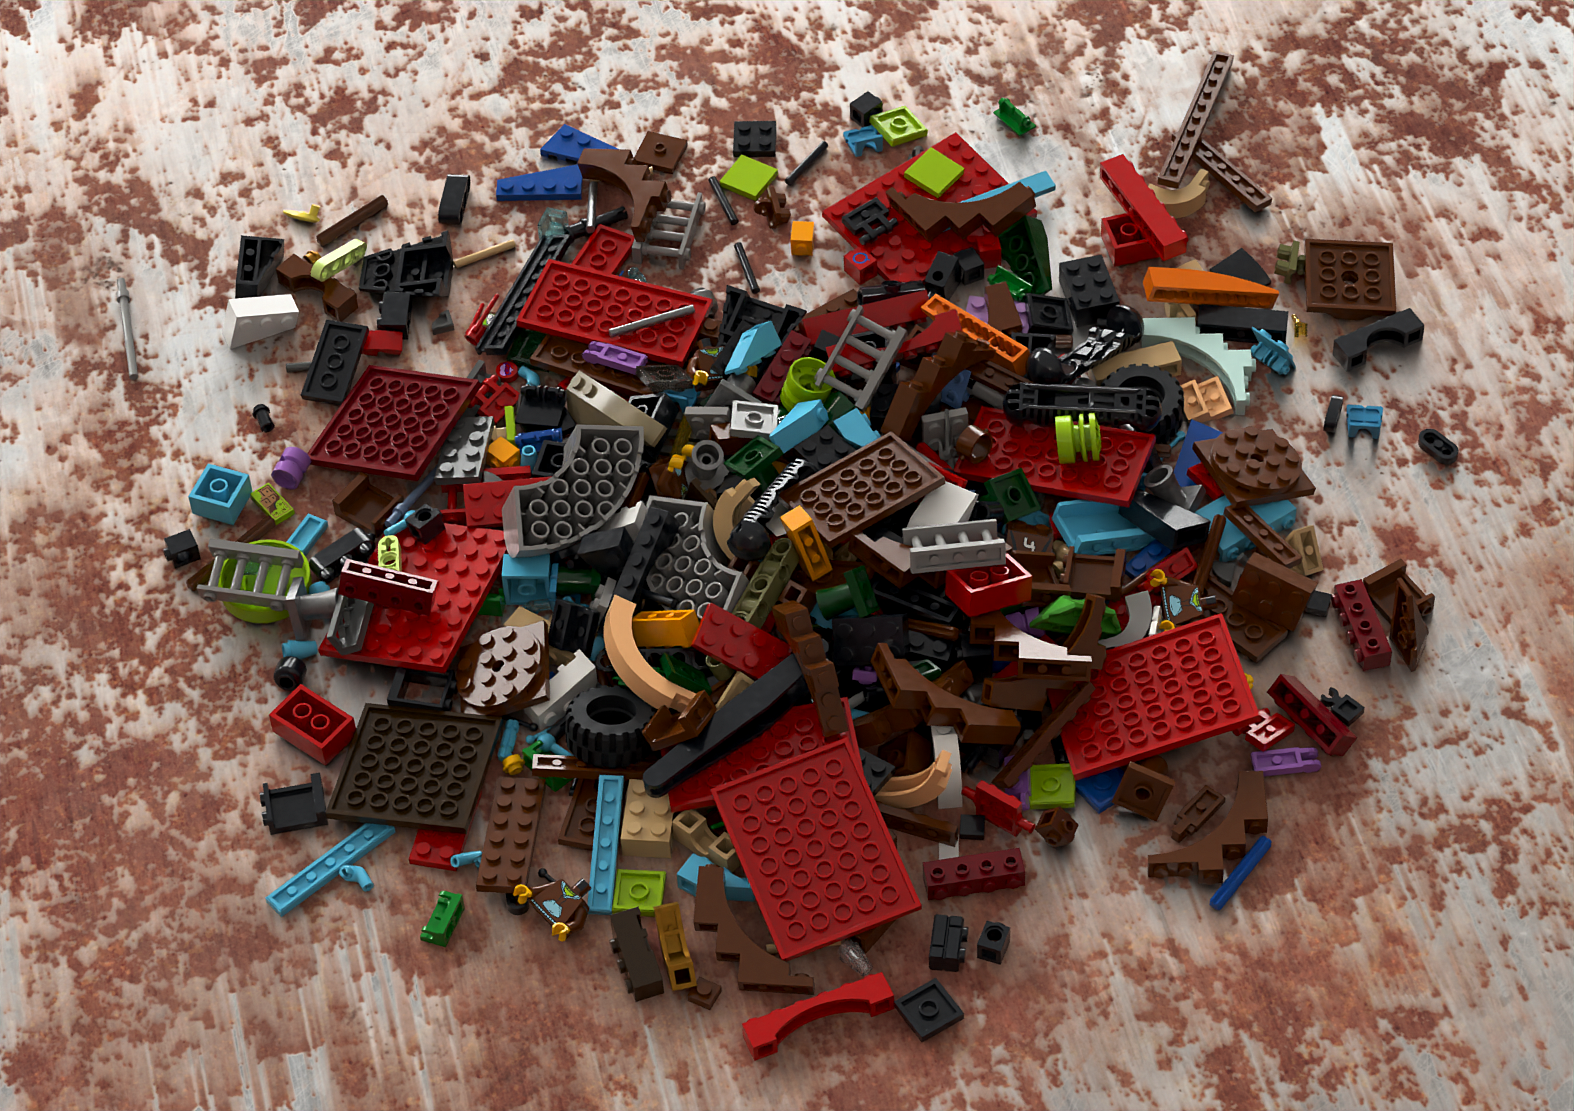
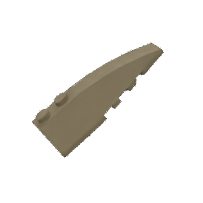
M580 370L566 388L568 412L574 422L579 425L642 426L644 429V445L651 447L656 446L667 430L665 426Z

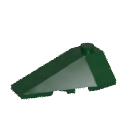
M1025 215L998 236L1001 246V257L1007 261L1013 273L1033 285L1032 294L1045 295L1052 290L1048 238L1042 220Z

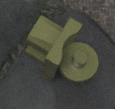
M1293 240L1291 246L1280 244L1277 250L1276 258L1287 260V262L1277 260L1274 274L1285 276L1284 283L1291 284L1292 274L1295 272L1299 275L1305 273V255L1298 257L1299 241Z

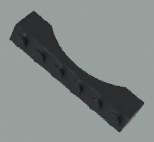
M649 507L611 597L609 606L598 628L597 633L603 639L605 617L614 595L635 603L636 607L632 617L638 614L639 602L647 576L658 557L673 543L681 524L669 511Z

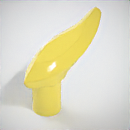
M312 204L309 213L293 210L283 211L284 214L294 219L313 223L320 221L317 217L320 206Z

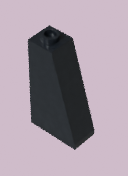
M1141 489L1136 490L1130 506H1120L1118 514L1171 550L1206 542L1211 523L1207 518Z

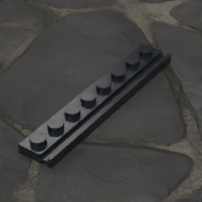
M542 235L475 347L478 355H481L482 352H486V355L507 354L522 328L517 326L516 320L548 259L561 262L572 243L570 235H550V237Z

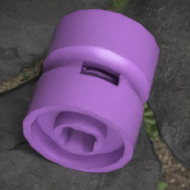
M297 447L285 448L271 474L274 482L285 489L297 488L303 478V473L307 471L311 463L309 455Z
M1039 607L1026 609L1024 614L1018 611L1006 615L1007 620L1015 627L1032 637L1040 638L1046 634L1045 630L1029 627V623L1041 612Z

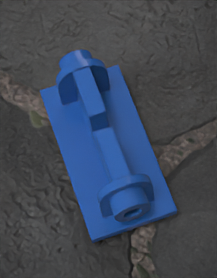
M562 428L519 433L518 436H515V443L518 445V449H520V455H522V448L527 445L533 446L536 452L539 453L544 440L563 443Z

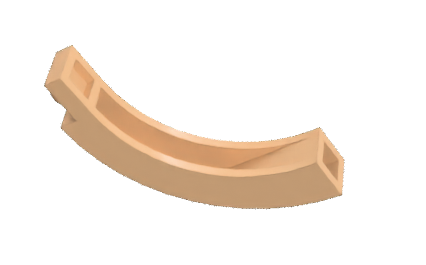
M614 595L604 622V643L612 666L623 682L637 696L654 708L659 709L661 706L666 705L668 709L670 707L680 713L683 712L696 693L670 682L646 662L639 652L632 634V616L636 604Z
M942 750L932 765L922 772L909 776L891 777L874 796L875 801L895 808H910L935 799L946 789L952 772V764L948 763L952 753Z

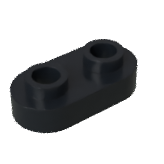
M1424 429L1420 432L1418 445L1423 451L1442 464H1452L1457 460L1459 450L1452 441L1435 429Z

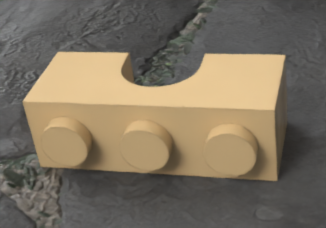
M695 810L682 811L672 821L674 839L698 856L706 857L713 864L725 867L732 873L741 865L729 835L724 832L719 837L715 836L708 828L706 818Z

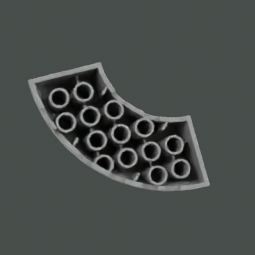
M577 424L564 446L562 468L546 481L514 486L503 505L504 539L509 556L511 558L534 557L566 549L581 542L583 535L595 533L608 522L621 507L631 491L639 472L644 446L643 427Z
M650 495L646 505V514L649 507L666 510L681 523L673 543L658 557L647 576L646 581L650 590L677 601L674 609L662 605L666 611L695 610L699 624L710 603L732 613L750 581L742 572L727 568V555L720 548L713 529L714 510L712 507L704 502Z

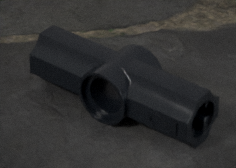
M888 280L882 282L881 285L859 287L857 299L859 305H865L923 291L925 288L921 280L901 283Z

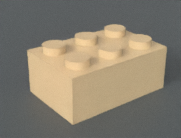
M629 779L621 833L623 856L671 858L674 840L672 821L677 817V812L671 813L668 793L659 798L648 796L645 792L643 780Z

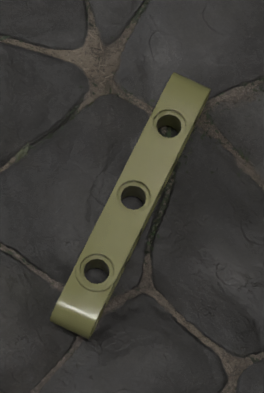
M780 538L774 542L732 611V614L761 629L772 610L771 606H774L799 562L800 557L790 539ZM707 655L706 663L717 680L724 681L733 675L734 669Z

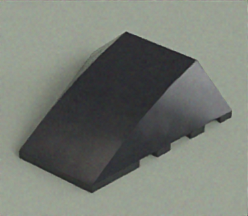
M449 231L441 232L439 237L432 238L428 236L422 238L423 242L413 245L410 242L402 244L400 249L394 251L390 248L364 256L359 290L361 292L383 295L384 292H410L411 296H448L453 271V255Z
M727 285V295L723 305L722 324H720V337L717 347H725L742 319L753 327L772 321L783 345L791 330L794 331L807 311L786 304L785 308L763 302L751 298L745 290ZM781 346L775 349V354L767 358H761L762 362L756 365L757 377L751 376L755 382L778 353Z

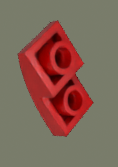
M370 330L362 354L377 356L378 352L400 355L402 352L403 332Z

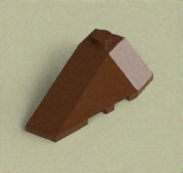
M1398 578L1389 638L1409 670L1413 672L1416 671L1425 649L1429 631L1421 617L1412 593L1403 579Z

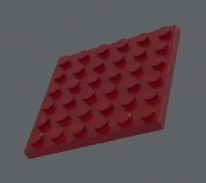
M369 365L307 453L311 459L310 465L354 472L362 471L367 474L418 481L481 388V384L477 379Z

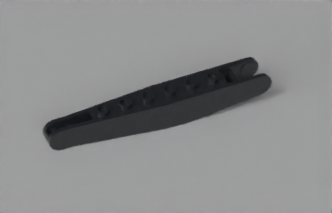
M822 639L825 655H827L829 645L826 640ZM794 653L719 709L697 737L678 743L660 760L649 767L643 774L646 794L652 798L666 795L678 785L763 734L810 691Z

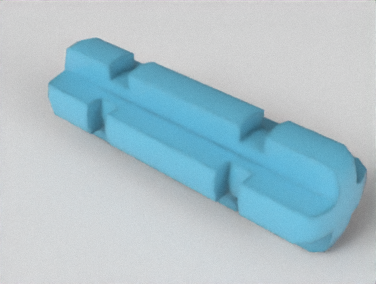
M509 719L506 721V729L503 732L500 743L501 747L497 754L498 760L501 762L512 755L511 752L514 749L517 738L516 734L520 727L517 720Z

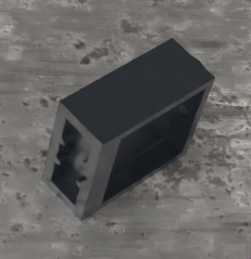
M398 667L387 697L388 705L451 712L453 705L452 697L458 691L454 670L447 669L446 673ZM409 683L445 687L440 703L435 704L404 699Z

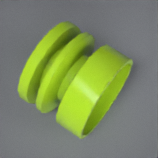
M811 357L800 358L793 362L780 394L782 405L789 412L800 402L821 399L824 404L833 387L824 383L821 390L816 388L814 377L819 368L823 369L826 363ZM831 370L829 375L835 378L834 372Z
M1089 413V424H1085L1083 414L1079 415L1078 425L1073 424L1071 415L1055 417L1059 463H1075L1076 452H1081L1083 461L1088 462L1087 451H1092L1093 461H1099L1102 445L1100 425L1097 422L1095 413Z

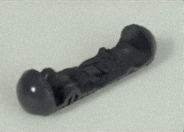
M1116 305L1107 314V328L1092 327L1089 330L1088 339L1078 345L1071 353L1064 354L1058 358L1051 350L1046 348L1035 349L1029 354L1026 361L1028 379L1033 383L1042 385L1043 383L1047 385L1065 384L1131 348L1135 343H1139L1144 334L1142 316L1136 309L1130 306Z
M1021 382L1008 389L1002 404L1007 420L1022 428L1024 421H1031L1040 427H1050L1052 423H1055V417L1071 415L1074 422L1079 420L1080 414H1083L1084 421L1089 422V413H1095L1098 423H1107L1112 428L1131 424L1139 427L1142 433H1147L1157 426L1162 416V405L1158 396L1151 389L1066 384L1047 385L1044 383L1042 385L1039 383ZM1121 397L1129 398V406L1120 405Z
M797 458L793 463H789L743 515V518L731 531L730 537L727 540L728 548L735 557L751 562L761 560L768 554L771 541L765 527L766 523L770 522L775 512L772 509L779 504L778 497L780 493L817 473L818 469L814 464L801 458Z

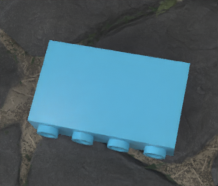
M1224 495L1197 510L1195 514L1211 521V528L1214 516L1216 514L1223 515L1225 507L1232 504ZM1288 499L1249 506L1277 533L1284 529H1289L1295 523L1297 508ZM1227 517L1217 549L1220 554L1219 561L1221 562L1232 561L1243 552L1256 547Z
M1088 500L1063 501L1057 504L1051 518L1068 548L1069 546L1075 547L1076 554L1104 555L1116 553V549H1126V552L1143 550L1155 540V538L1118 514L1120 507L1118 505ZM1102 528L1105 531H1109L1096 533L1097 529Z

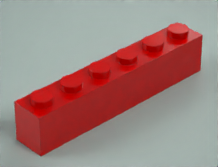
M1124 154L1100 162V179L1162 261L1186 253L1188 242L1186 232L1181 230L1177 225L1176 219L1170 216L1164 203L1157 199L1154 190L1147 186L1143 176L1139 175L1135 170L1133 163L1128 161Z
M927 290L860 305L864 309L862 316L884 328L893 326L894 330L898 326L902 328L907 327L906 322L913 321L914 325L927 322L926 318L928 316L920 307L929 300ZM858 306L802 319L798 324L800 334L811 339V349L814 348L821 330L841 337L849 323L847 318L852 309L856 310ZM857 324L852 334L868 332L870 330Z

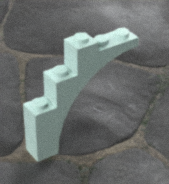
M1195 317L1143 318L1144 334L1141 338L1142 348L1173 341L1180 356L1195 361L1219 377L1233 401L1235 414L1245 415V406L1250 405V394L1245 392V389H1248V381H1251L1252 372H1256V359H1252L1251 350H1228V343L1223 342V333L1200 334V327L1195 326Z

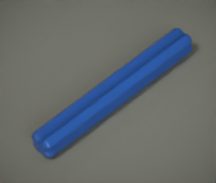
M1261 836L1210 899L1209 905L1216 910L1223 908L1270 849L1272 841L1269 838Z

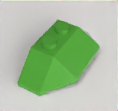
M1059 596L1057 600L1048 604L1029 623V627L1070 635L1080 617L1085 599L1075 600L1071 599L1070 596ZM1106 607L1105 613L1102 616V634L1098 640L1108 639L1122 632L1115 610Z

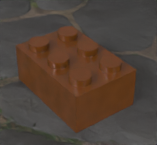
M1254 552L1244 567L1230 601L1294 632L1302 621L1318 582Z

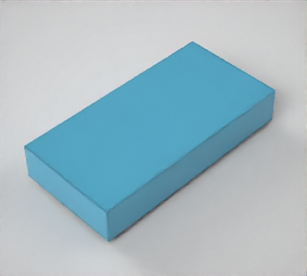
M308 513L287 540V543L297 547L306 556L327 529L328 521Z

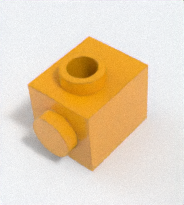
M500 436L489 445L486 462L491 468L520 466V449Z

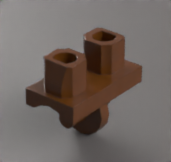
M768 186L767 196L765 198L759 197L758 201L754 203L753 208L755 213L767 217L770 229H776L778 223H788L791 213L790 209L784 208L786 205L785 194L776 193L774 186Z

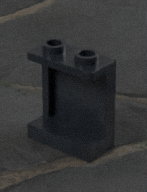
M320 772L310 774L312 783L272 790L269 789L268 783H263L264 792H260L259 795L261 806H266V811L262 812L264 826H269L271 835L328 825Z

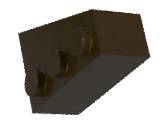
M639 906L610 915L613 939L609 940L613 954L618 953L617 965L621 974L625 973L627 979H624L627 993L633 994L635 1002L664 993L663 979L653 950L651 951L648 943L646 928L643 929L641 924Z

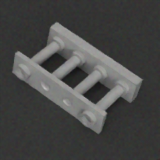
M699 192L695 203L671 200L666 207L692 211L690 218L662 215L657 211V216L653 219L650 233L647 234L645 241L636 242L634 239L632 245L633 263L642 264L644 255L647 256L648 254L677 257L679 269L684 270L686 261H689L691 257V245L700 216L704 215L706 210V202H703L702 193ZM664 223L686 226L687 228L684 234L654 230V224ZM656 238L682 243L680 249L649 245V240Z
M859 305L856 310L852 309L847 318L849 323L824 368H819L814 380L816 381V388L820 390L823 384L826 383L854 398V402H856L855 407L864 413L908 333L907 330L898 326L896 331H890L863 317L864 309ZM859 324L887 339L889 344L886 350L879 351L851 336L856 325ZM846 343L875 358L878 363L875 370L871 369L869 371L842 357L840 354ZM835 363L864 378L865 382H867L864 389H859L858 391L830 376L829 374Z
M996 519L903 528V544L913 546V548H909L910 570L912 574L1006 564L1004 539H997Z
M210 538L208 548L212 556L215 557L208 586L197 585L201 598L208 602L219 600L270 607L275 611L288 610L285 592L291 569L302 568L304 559L300 550ZM227 558L237 560L230 589L217 587L224 560H227ZM249 562L260 564L253 592L240 590L246 564ZM271 565L282 566L275 595L262 593L268 568Z

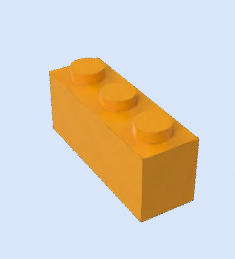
M799 505L782 515L780 519L786 534L800 557L798 563L809 578L814 581L833 570L815 524L805 510Z
M695 610L641 611L632 617V634L637 647H646V649H652L657 646H663L665 649L674 646L689 648L699 627Z

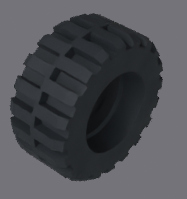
M1130 364L1127 368H1124V366L1118 368L1116 373H1110L1107 379L1101 383L1100 386L1151 389L1161 402L1162 416L1157 426L1147 433L1155 435V444L1161 442L1164 444L1170 440V437H1174L1183 422L1184 392L1179 381L1175 377L1172 378L1171 373L1166 370L1162 371L1160 367L1155 365L1150 367L1148 364H1142V366ZM1121 397V406L1129 403L1128 397ZM1131 425L1136 432H1141L1139 427Z
M603 685L596 689L595 687L589 688L587 692L582 691L574 697L566 709L565 741L567 747L577 759H582L588 765L594 764L595 767L602 768L605 766L609 767V769H615L618 766L622 768L629 767L632 763L635 765L642 759L647 758L653 751L643 736L642 731L657 710L637 696L629 687L621 688L618 685L607 687V685Z

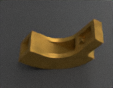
M678 902L653 907L661 952L672 991L697 986Z

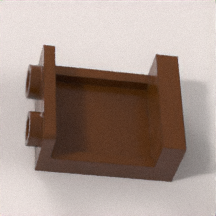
M361 471L332 502L336 516L358 528H362L366 533L375 534L376 538H378L387 529L384 522L391 516L392 510L397 504L404 501V496L398 494L394 498L374 487L369 482V476Z
M1069 546V552L1064 554L1063 568L1066 569L1065 573L1060 575V584L1070 586L1072 590L1070 597L1085 598L1088 593L1101 596L1105 600L1121 601L1127 565L1126 549H1116L1115 557L1076 554L1075 547Z
M1012 551L1010 556L1032 575L1031 600L1020 603L1021 606L1046 607L1051 602L1057 600L1059 596H1070L1072 592L1070 586L1059 584L1052 568L1056 558L1054 553Z
M1402 559L1363 578V584L1372 605L1390 625L1398 578L1403 579L1412 593L1421 616L1430 614L1434 609V594L1425 595L1406 574L1407 564Z
M705 690L697 692L686 709L676 715H672L666 705L661 706L643 729L642 734L654 751L697 737L717 711V708Z

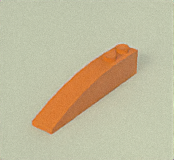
M1148 267L1143 280L1147 301L1273 309L1279 295L1278 290L1255 282L1193 269Z
M937 294L920 307L933 321L935 320L934 315L956 309L963 332L969 335L968 338L971 340H977V338L984 339L990 343V347L996 350L994 357L987 360L1022 377L1026 374V361L1030 352L1024 345Z

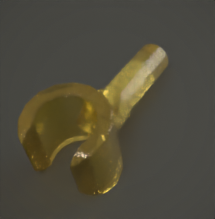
M1293 314L1291 318L1295 323L1294 337H1299V335L1307 337L1308 324L1300 322L1297 315Z

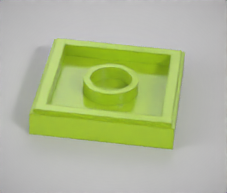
M906 106L870 116L869 122L883 135L884 139L892 147L925 137L928 134V129Z
M930 147L904 172V177L936 198H939L964 174L965 168Z
M741 155L722 177L719 184L722 188L757 201L777 177L778 169Z
M1070 763L1032 765L1030 768L1031 796H1029V810L1052 809L1059 806L1061 808H1075L1076 781Z
M617 869L612 914L639 906L640 916L655 917L653 907L663 905L666 871Z

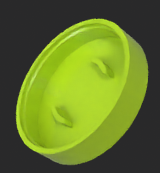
M258 540L249 543L299 550L292 544L279 540ZM301 551L300 553L304 559L302 568L291 569L285 596H287L295 577H303L307 594H309L312 576L308 560ZM228 558L224 560L218 587L231 588L237 560ZM249 562L246 564L240 590L253 592L259 563ZM269 566L262 593L275 595L282 566ZM222 601L232 615L247 622L271 623L289 617V612L285 609L283 611H275L270 607Z

